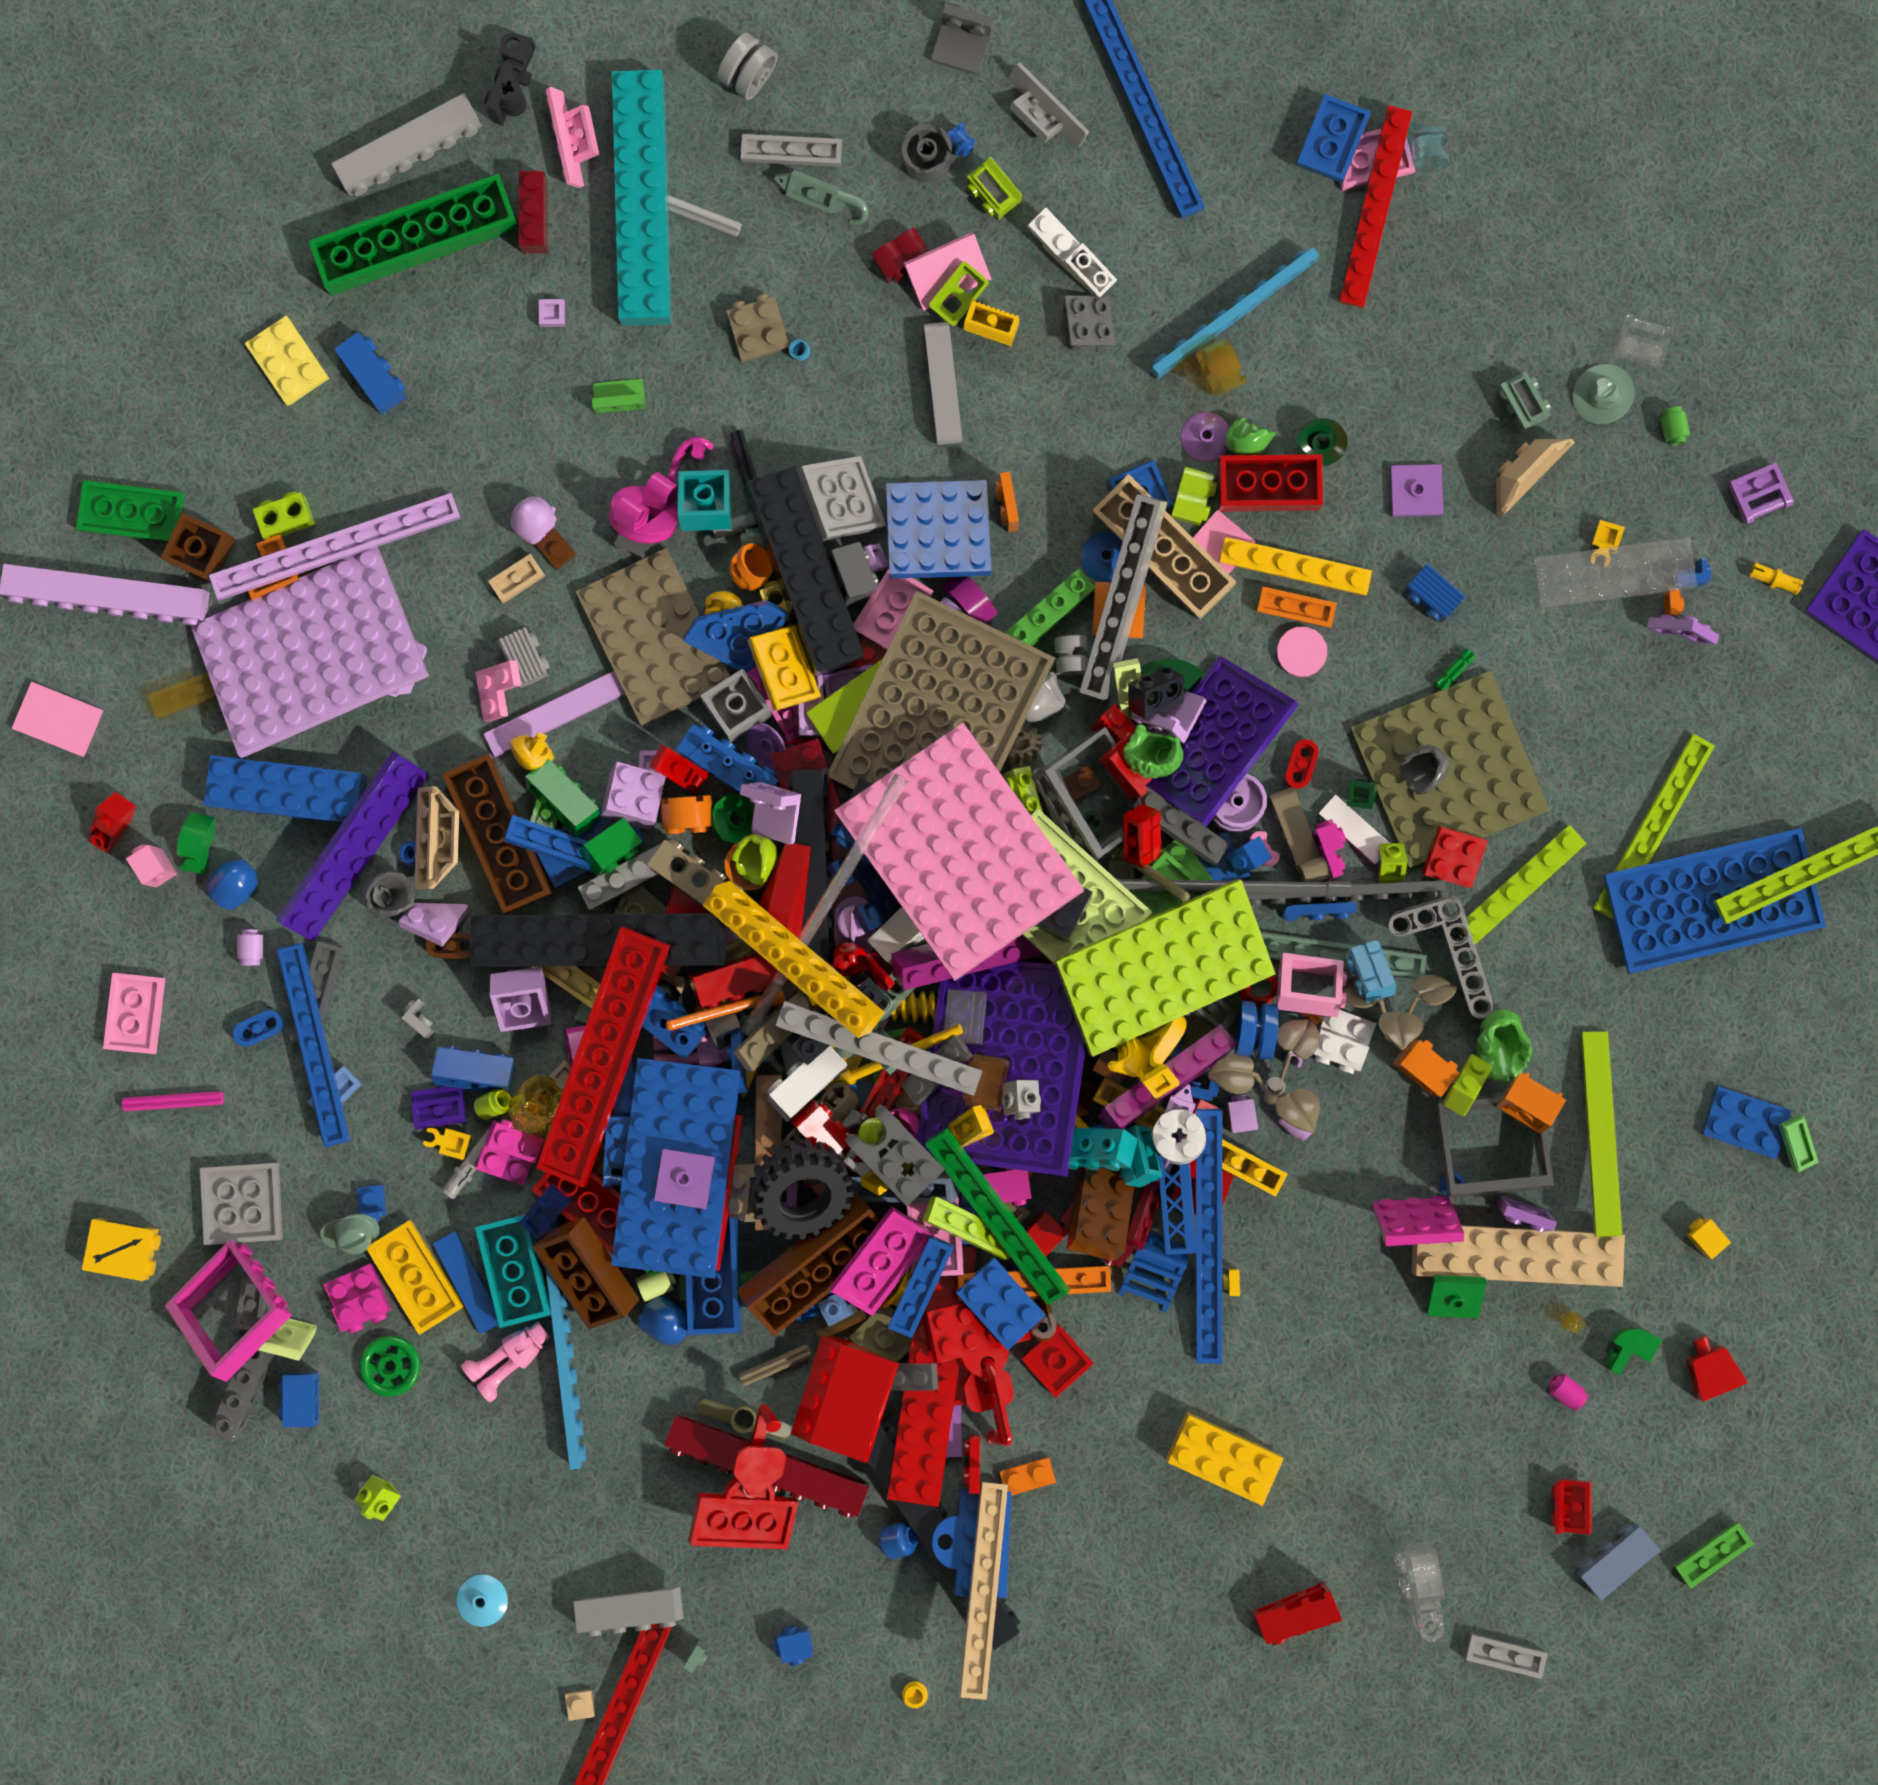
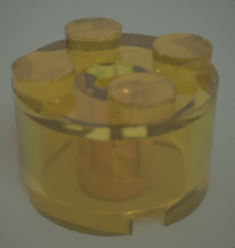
M1227 337L1200 349L1199 353L1196 354L1197 363L1202 374L1207 372L1209 375L1206 377L1207 384L1213 396L1217 394L1221 396L1247 384L1245 375L1242 376L1240 372L1242 366L1231 343H1228Z
M535 1075L519 1087L509 1102V1114L512 1119V1125L516 1130L532 1135L547 1134L549 1132L564 1090L555 1084L557 1081L548 1076Z

